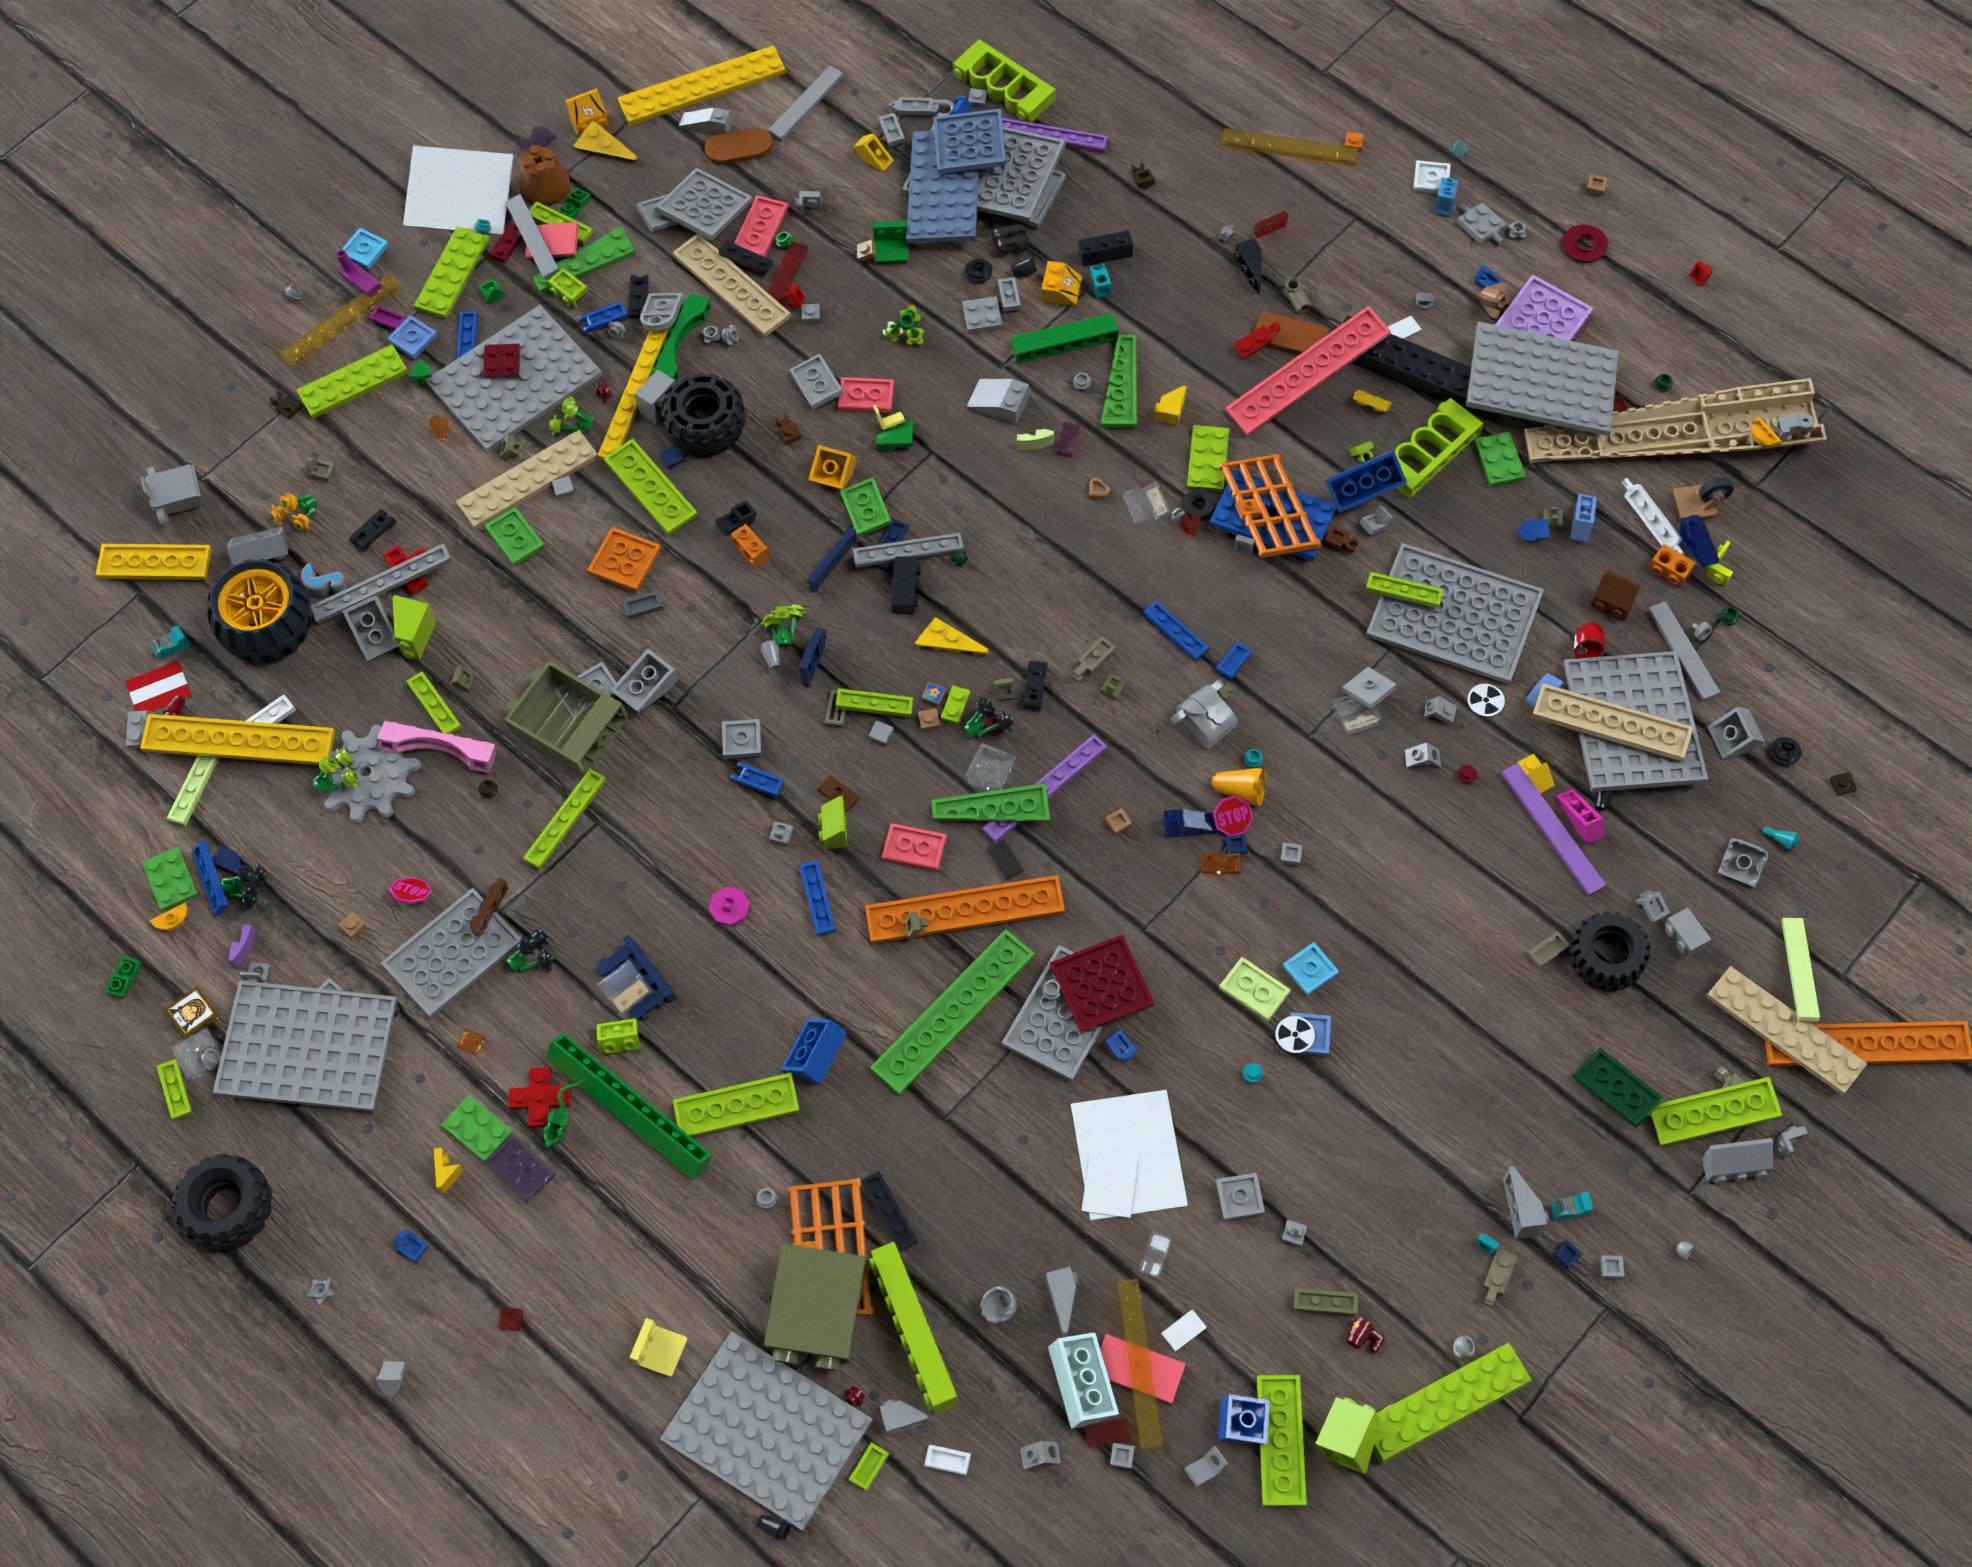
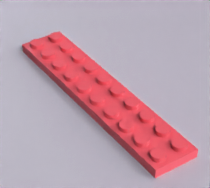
M1367 306L1228 405L1225 410L1244 434L1249 436L1389 336L1391 330L1372 308Z

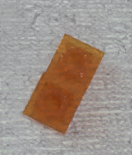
M1219 851L1200 853V871L1210 874H1242L1241 854H1220Z

